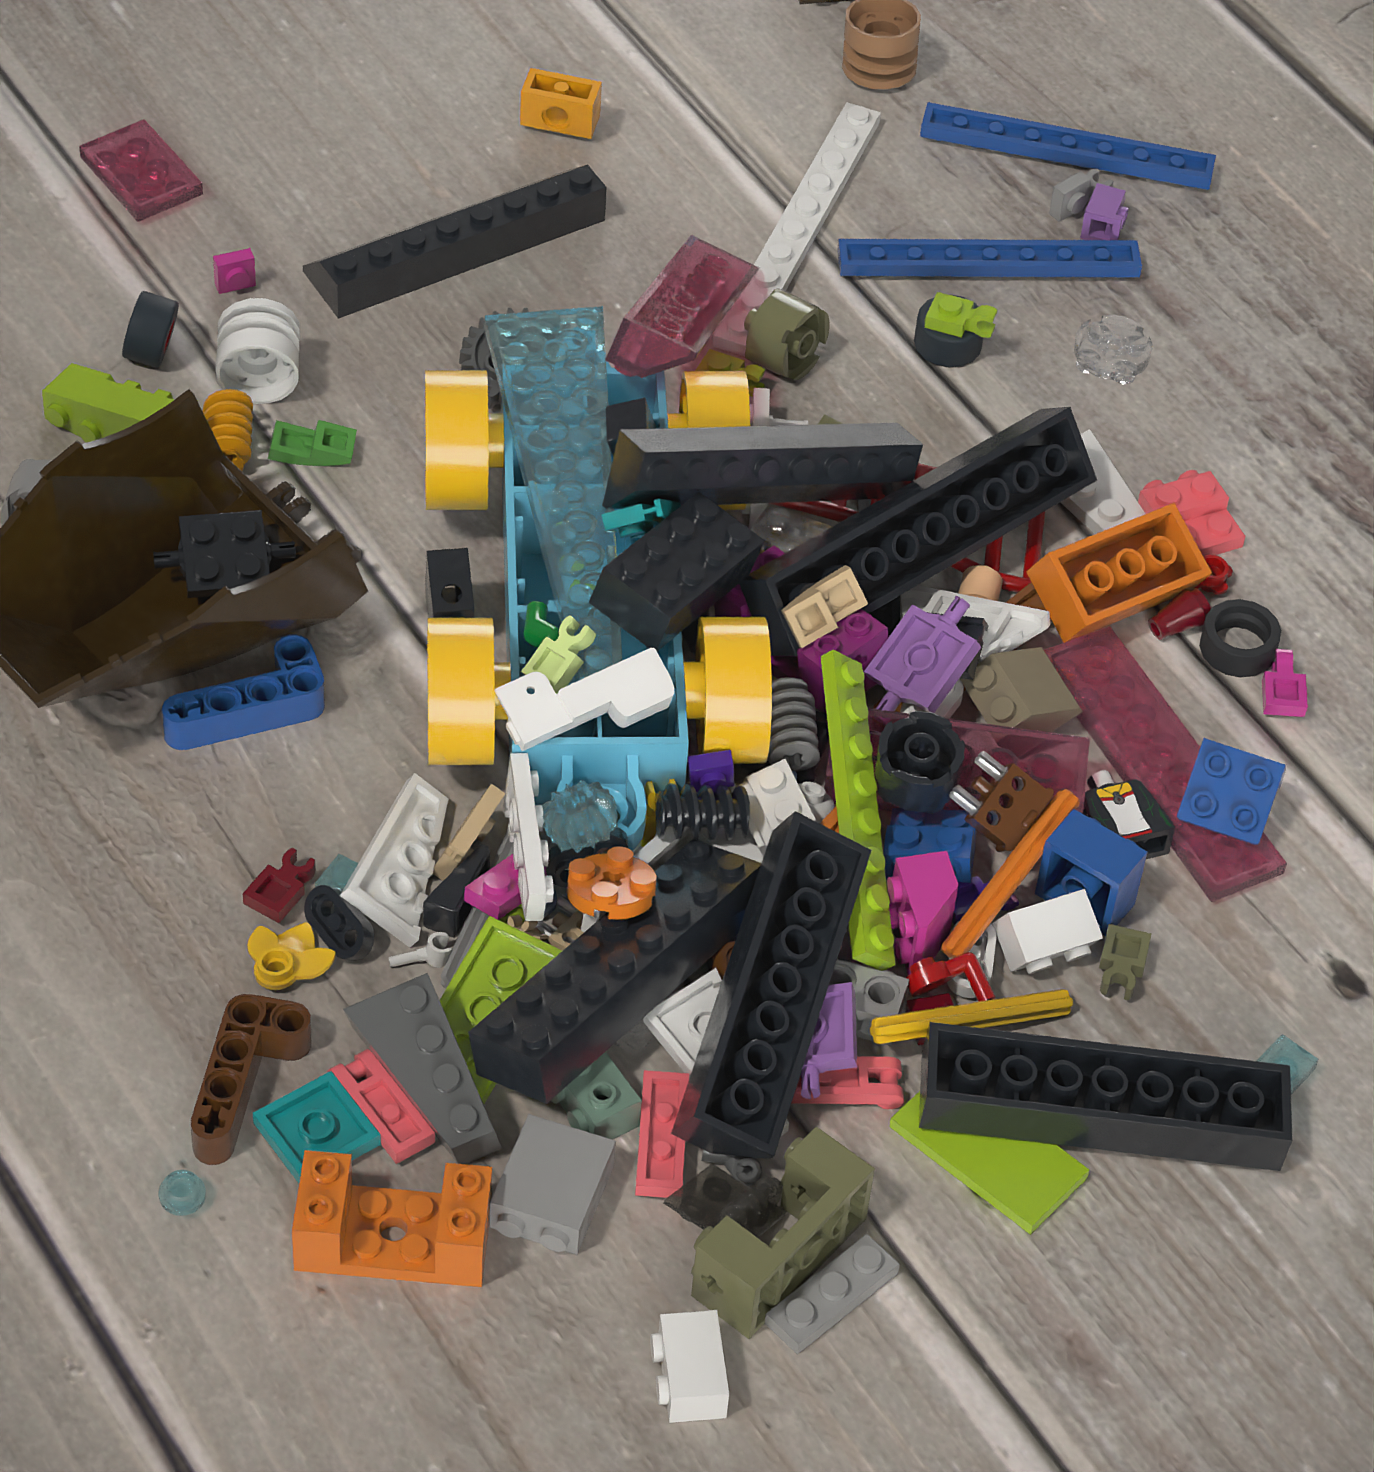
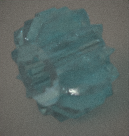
M580 780L575 786L565 784L564 790L550 793L551 800L542 805L543 826L547 837H550L552 843L557 844L561 851L573 848L576 853H579L584 847L588 846L595 849L597 842L610 840V832L618 828L617 806L614 797L610 795L608 789H603L599 782L587 785L584 780Z

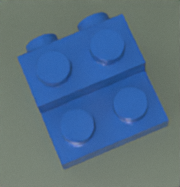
M892 808L890 825H887L883 849L886 880L888 877H893L896 858L947 851L957 882L971 883L978 831L964 820L969 812L964 810H941L934 814H928L926 812Z

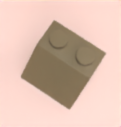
M1042 647L993 653L978 663L973 680L960 679L996 739L1012 758L1083 712Z

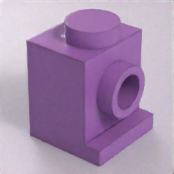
M1099 183L1096 184L1085 210L1080 239L1119 240L1120 230L1125 225L1129 211L1128 207L1123 206L1125 190Z

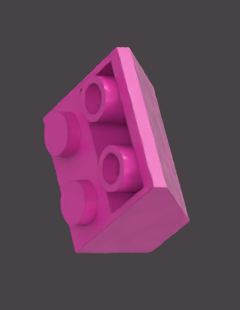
M947 851L896 858L893 877H888L887 879L891 929L894 930L896 936L894 941L895 955L899 965L905 964L908 975L911 974L909 967L914 963L928 957L935 958L941 950L943 942L950 934L959 885Z

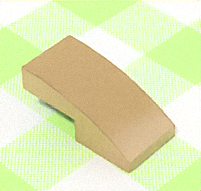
M845 565L808 588L781 611L799 647L803 648L838 628L836 622L868 605V602L851 568Z

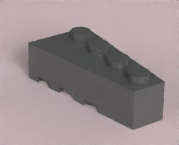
M428 973L343 1009L352 1028L434 1130L436 1137L457 1164H468L502 1149Z

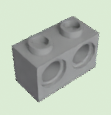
M837 959L829 985L852 982L856 998V1037L874 1041L869 1031L872 1020L876 1017L903 1013L909 979L897 976L890 971H879L854 964L846 959ZM893 1042L885 1043V1045L892 1046Z

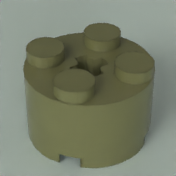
M774 289L759 309H752L746 316L744 329L748 331L745 358L783 377L793 380L803 378L811 371L820 357L814 354L819 342L826 344L830 328L828 314L818 306L782 289Z

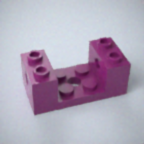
M773 545L757 557L751 572L785 553ZM739 584L714 604L715 617H752ZM859 609L836 622L838 628L816 639L807 646L799 648L797 656H771V675L777 679L791 677L802 679L807 684L808 692L815 699V708L827 714L821 656L834 649L861 663L864 672L888 639V628L863 609ZM864 673V688L866 692L877 683L869 679Z

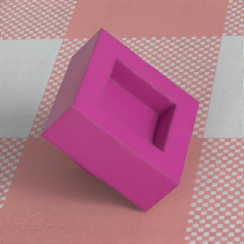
M250 248L213 256L214 284L219 294L256 286L255 258Z

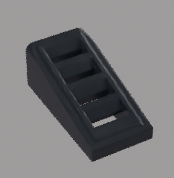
M480 844L423 902V925L427 929L444 932L453 938L459 933L472 908V905L464 901L465 886L490 869V850L488 846Z

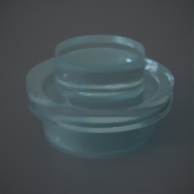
M177 1170L170 1173L159 1187L160 1204L167 1212L173 1215L184 1216L192 1214L199 1210L205 1202L206 1190L203 1181L196 1174L188 1170Z

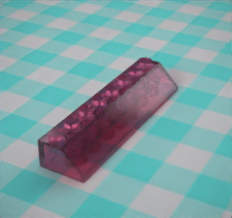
M690 235L624 316L605 361L614 364V368L621 374L630 377L637 375L641 378L694 361L753 281L760 267Z

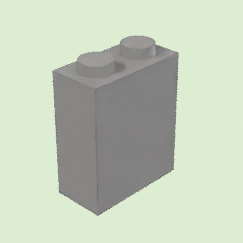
M528 1114L490 1201L489 1227L498 1230L507 1237H521L540 1243L547 1249L555 1252L566 1251L578 1255L614 1168L616 1141Z

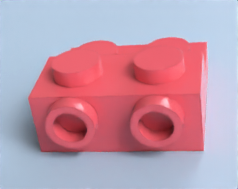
M1188 470L1181 474L1176 481L1164 484L1161 480H1153L1140 491L1138 503L1146 514L1175 503L1203 556L1218 555L1242 548L1246 536L1227 510L1229 497L1211 471L1199 474L1196 470Z

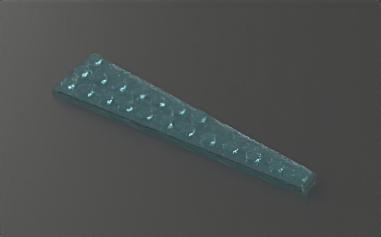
M603 306L485 315L484 330L560 623L570 615L580 624L574 636L579 634L585 625L589 626L596 633L594 642L577 654L584 662L574 676L577 682L622 661L621 627L589 603L603 567L617 557L615 532L605 531L601 515L614 511V509H605L602 506L612 465L611 450L607 443L605 406H608Z

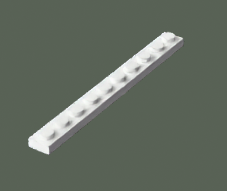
M846 102L713 336V347L745 357L748 331L744 329L746 316L752 309H759L774 289L787 290L877 129L881 112Z

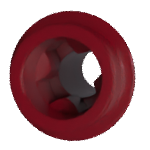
M1194 588L1190 591L1184 589L1155 616L1149 618L1148 625L1153 635L1158 640H1162L1167 636L1204 625L1205 617L1211 610V607L1199 589Z

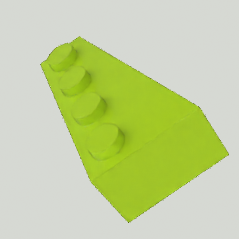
M71 363L42 390L45 419L54 426L62 427L81 437L85 442L98 440L122 431L146 419L174 400L171 392L158 389L155 393L142 390L138 382L127 380L124 384L117 383L111 374Z

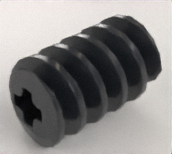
M668 783L663 793L659 791L656 801V832L658 838H664L668 826L673 828L676 839H681L685 827L690 828L693 840H698L702 828H707L710 840H715L719 828H724L727 841L733 840L736 829H741L743 837L746 838L749 828L750 801L745 787L736 786L731 794L725 785L717 787L715 793H713L711 786L702 785L696 794L693 785L685 784L679 794L677 786L673 783Z

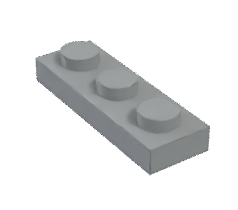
M865 1234L767 1312L765 1324L798 1355L896 1276L900 1264L868 1234Z

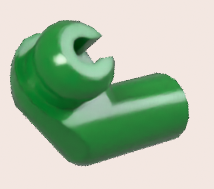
M532 601L527 605L524 638L530 645L538 649L546 637L556 641L559 637V631L556 626L547 622V605L540 601Z

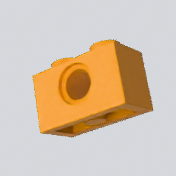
M530 68L521 90L520 125L592 139L600 118L602 82Z

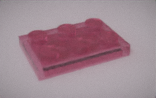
M145 119L79 146L80 158L137 222L203 195L202 182Z

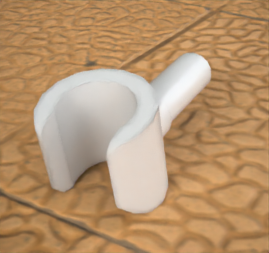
M435 932L429 936L425 948L388 957L390 967L418 961H426L430 966L437 968L445 966L452 952V948L443 949L447 946L448 934Z

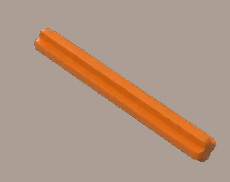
M1064 789L1056 793L943 942L941 950L950 959L971 950L1042 856L1047 838L1073 809L1076 810L1079 807V798L1070 790Z

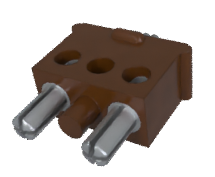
M982 751L978 754L979 757L975 758V763L994 778L992 782H988L981 775L974 779L971 787L981 794L978 800L960 785L955 786L949 796L969 812L964 820L994 843L997 852H1009L1015 849L1040 813L1044 811L1046 805L1054 796V791L1052 788H1044L1016 764L1001 765L988 753ZM1012 780L1016 783L1015 790L1012 787ZM1000 796L1003 798V806L999 803ZM987 814L991 817L990 824L986 820Z

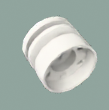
M249 298L235 302L223 311L218 321V349L216 352V381L222 390L235 389L245 392L251 397L254 404H268L279 401L293 392L299 379L300 322L294 312L282 303L266 298Z

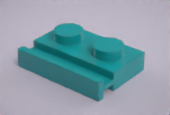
M657 499L654 500L655 506L638 504L601 514L605 531L619 532L620 538L629 536L631 539L640 538L681 506L680 502Z

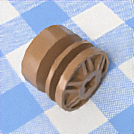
M855 0L846 9L842 70L847 78L858 85L870 89L884 90L900 87L912 80L916 75L917 44L919 43L921 14L915 5L908 0Z

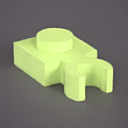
M567 616L559 627L558 639L553 641L546 637L521 672L524 675L531 672L544 674L557 694L561 688L569 684L584 663L577 654L594 642L596 633L589 626L585 625L580 633L574 636L580 624L572 616Z

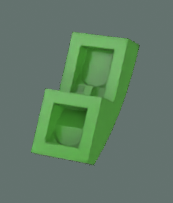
M276 420L267 459L307 466L350 464L357 430L318 420L315 430Z

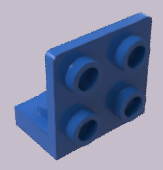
M1203 738L1177 813V818L1180 821L1252 845H1258L1277 790L1281 787L1286 765Z

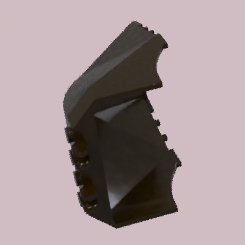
M188 389L162 409L122 431L81 444L78 440L44 466L39 472L42 478L25 499L19 497L13 504L16 508L15 511L0 528V669L38 708L186 675L249 652L287 633L339 617L369 592L356 565L361 558L362 551L352 543L347 545L345 541L346 535L336 528L321 537L317 542L303 531L297 524L303 517L309 514L312 503L302 496L293 499L296 488L286 481L278 484L276 488L274 487L267 494L258 488L224 455L194 393ZM262 510L264 532L269 538L270 543L295 542L296 558L272 559L269 575L232 589L224 586L215 595L210 597L187 598L185 578L180 572L179 567L154 569L153 551L178 550L180 542L179 516Z

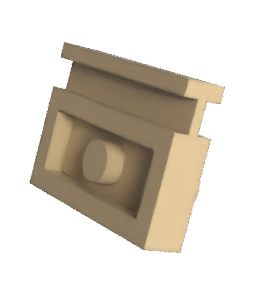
M493 784L488 787L434 865L433 874L442 881L446 879L474 851L471 845L475 839L480 842L485 839L496 822L490 816L506 793Z

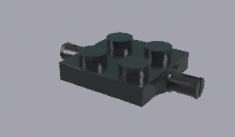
M262 510L179 516L180 542L178 550L153 551L154 569L180 568V572L186 582L187 598L210 597L215 595L224 586L232 589L248 584L270 574L269 568L272 559L296 558L294 541L269 542V538L264 532Z

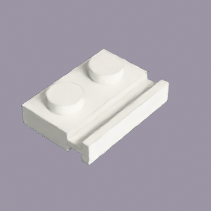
M786 759L747 776L748 781L738 785L745 787L750 801L749 829L763 857L772 830L794 811L816 821ZM736 785L733 786V787H730L731 792H733V790H734V788L736 787Z

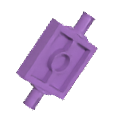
M955 596V599L943 615L927 613L912 604L875 655L864 673L869 679L883 686L887 691L876 709L873 710L879 718L888 722L901 702L914 704L926 712L935 713L981 649L977 640L961 632L956 626L967 609L970 608V604L964 599Z
M852 982L828 986L800 1074L801 1096L806 1099H811V1092L814 1099L820 1096V1073L857 1067L856 998Z

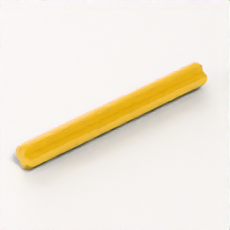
M1059 989L874 1018L869 1031L875 1043L885 1044L926 1037L930 1022L988 1028L1065 1016L1071 1013L1073 998H1070L1067 990Z

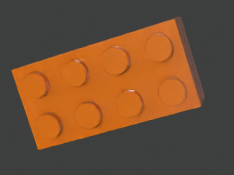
M1175 503L1049 552L1026 571L1044 607L1049 611L1050 618L1064 644L1171 600L1184 589L1189 591L1194 589L1212 574Z

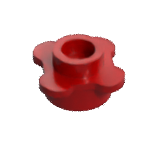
M1203 556L1212 574L1195 588H1201L1204 591L1213 592L1218 595L1226 593L1228 590L1227 578L1231 577L1233 573L1231 566L1220 556Z

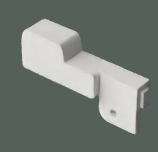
M649 648L561 688L557 694L548 678L540 672H531L496 688L494 692L508 716L506 729L514 744L519 745L521 751H524L605 713H608L610 718L622 728L632 725L668 708L674 695V685L656 649ZM532 688L535 693L528 694L526 690Z

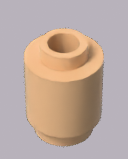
M986 565L969 567L963 572L958 593L999 601L1002 577L997 571Z

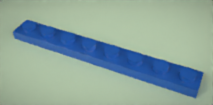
M927 102L920 131V137L937 141H946L975 148H984L1207 190L1210 189L1216 155L930 102Z
M838 239L837 248L840 276L1121 278L1140 277L1142 270L1138 240Z

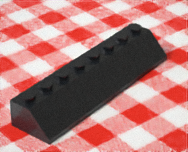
M588 164L576 167L303 265V272L339 319L605 221L607 187Z
M898 423L621 429L602 506L605 509H623L638 504L655 506L654 500L657 499L676 501L683 505L698 492L717 505L882 499L914 480L923 444Z
M796 811L772 830L671 1134L713 1154L771 1159L775 1156L872 850Z

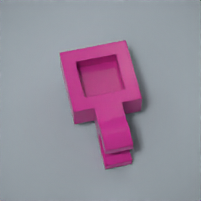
M1276 649V661L1271 664V672L1265 671L1262 679L1263 714L1305 717L1308 708L1306 674L1293 673V650Z

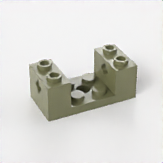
M817 1126L804 1139L801 1137L796 1138L784 1154L786 1166L785 1173L780 1182V1185L783 1186L780 1207L798 1219L789 1230L786 1228L781 1229L768 1246L726 1215L714 1228L712 1226L706 1227L694 1244L696 1253L695 1262L691 1270L693 1275L691 1296L709 1310H717L718 1316L748 1339L765 1324L766 1313L803 1285L867 1219L875 1168Z

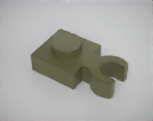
M1108 924L1099 965L1100 969L1106 970L1103 973L1100 985L1101 994L1107 995L1109 986L1113 983H1118L1125 988L1124 999L1130 1000L1132 998L1136 984L1135 977L1142 978L1152 933Z

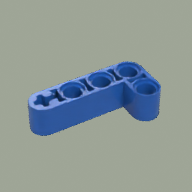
M297 634L281 637L274 646L275 671L170 696L162 705L164 740L173 749L189 750L318 718L325 708L324 676L309 640Z

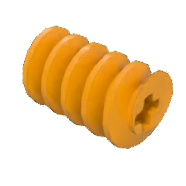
M224 389L216 391L205 400L203 413L224 455L243 471L244 465L250 460L252 453L251 434L253 429L252 411L254 403L250 396L239 390Z

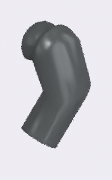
M705 1150L702 1151L701 1161L724 1165L732 1177L741 1185L752 1186L762 1176V1166L757 1158L713 1154Z

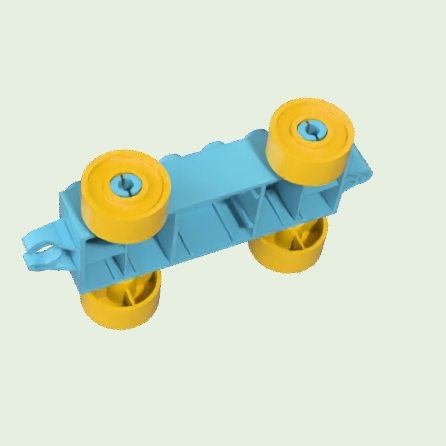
M579 329L565 336L563 352L554 368H502L501 413H488L487 370H425L426 510H487L488 469H502L507 662H494L493 618H427L428 765L494 764L495 720H508V716L494 690L525 676L521 671L537 650L536 647L530 645L524 638L526 609L530 602L540 601L547 605V622L556 626L558 631L562 621L570 615L580 624L574 636L579 634L585 625L589 626L596 633L594 642L588 648L578 652L577 656L584 663L568 685L649 649L594 606L567 605L568 591L574 581L595 588L603 567L640 539H631L630 536L620 538L619 532L605 531L601 514L619 510L605 509L602 506L613 461V455L607 443L605 406L646 398L656 429L750 426L749 389L745 371H683L680 383L679 413H667L664 368H611L600 350L598 336L589 330ZM747 504L718 506L723 510H745ZM700 617L697 626L695 662H683L682 635L680 632L657 652L674 685V695L669 707L632 725L622 728L610 718L608 713H605L524 751H521L519 745L514 744L509 734V760L510 753H528L530 771H537L539 778L538 797H534L535 805H542L543 810L554 811L553 825L557 839L560 842H564L586 831L587 825L580 816L583 810L616 809L620 815L616 826L626 833L629 849L633 851L643 839L646 825V804H648L644 791L646 782L652 781L655 793H659V791L663 793L665 786L669 783V779H675L679 794L685 785L689 744L687 719H695L698 755L731 750L733 764L767 762L771 734L772 675L770 638L765 617ZM532 688L526 690L528 694L535 693Z

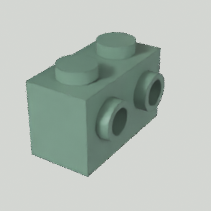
M606 1052L551 1100L555 1104L559 1102L564 1108L571 1127L613 1140L640 1126L642 1100Z

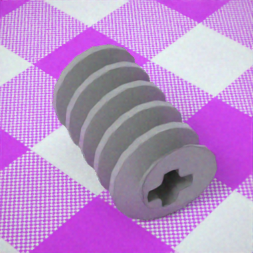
M791 677L772 681L771 734L767 760L773 765L786 759L791 771L795 772L808 770L814 767L820 760L818 737L816 735L815 699L808 692L807 684L802 679Z

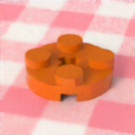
M612 847L607 853L595 854L570 862L567 896L570 903L584 914L594 916L595 909L609 912L608 919H627L638 916L651 907L652 897L656 896L657 876L651 866L635 858L633 851L629 848Z

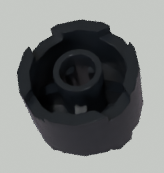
M914 711L910 712L908 718L899 719L895 723H892V721L887 723L879 737L875 764L877 792L883 801L907 811L934 814L943 810L945 804L951 800L950 792L953 791L955 786L960 784L965 743L951 729L952 723L948 719L932 712Z

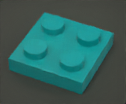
M332 1071L253 1112V1124L298 1183L300 1182L305 1150L352 1154V1160L381 1145L380 1133Z

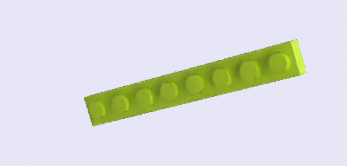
M833 649L821 656L839 834L872 850L849 920L852 959L884 971L895 965L894 937L891 929L890 899L887 893L885 858L882 849L881 821L878 813L877 784L874 777L872 760L873 748L870 742L869 712L866 705L864 672L861 663Z

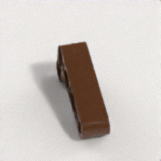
M241 994L228 1002L191 1117L192 1148L195 1157L200 1162L207 1165H218L227 1161L233 1154L262 1056L295 1061L302 1059L309 1053L312 1043L311 1015L304 1005L293 1001L253 994Z

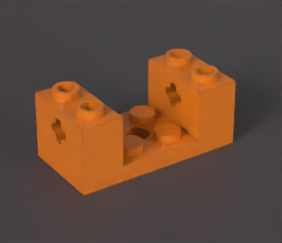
M305 1150L292 1226L294 1271L482 1287L490 1223L492 1167L445 1163L442 1193L352 1185V1154ZM389 1227H398L404 1230L406 1235L400 1240L390 1241L383 1238L381 1233Z

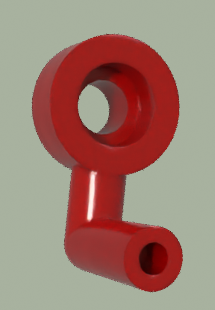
M971 952L963 953L947 961L935 962L933 957L922 959L909 967L911 974L906 977L909 979L908 989L913 997L933 991L949 982L953 977L965 973L978 1002L996 998L976 955Z

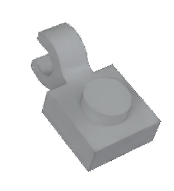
M1092 169L1086 175L1080 171L1053 187L1049 214L1060 222L1072 214L1081 212L1086 207L1088 198H1091L1098 183L1100 170ZM1109 179L1099 184L1113 187V180Z

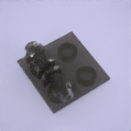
M713 1163L666 1198L663 1203L679 1213L683 1219L694 1223L703 1230L708 1226L714 1228L727 1215L757 1238L787 1214L786 1210L778 1206L782 1194V1184L777 1178L764 1176L756 1182L755 1187H748Z

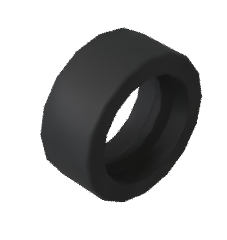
M1243 599L1226 600L1213 606L1207 613L1199 647L1203 658L1212 668L1223 674L1240 678L1256 676L1268 670L1272 662L1275 661V650L1279 646L1281 628L1278 619L1264 606ZM1234 627L1246 629L1256 634L1264 644L1252 649L1233 647L1224 642L1217 635V632L1225 628Z

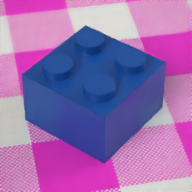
M1073 809L1045 841L1035 895L1047 901L1085 889L1102 935L1106 936L1108 924L1117 926L1135 905L1147 851L1140 848L1132 840L1125 839L1104 827L1096 819L1087 817Z

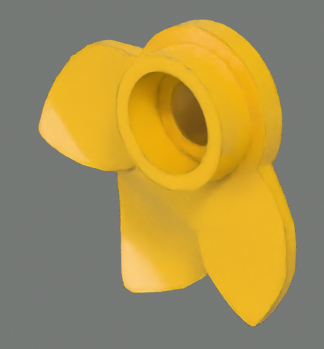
M308 922L292 927L278 936L270 929L258 926L249 937L247 944L248 953L255 961V980L259 985L270 990H281L291 986L296 980L314 979L322 975L331 967L336 956L335 951L332 949L315 948L314 934Z

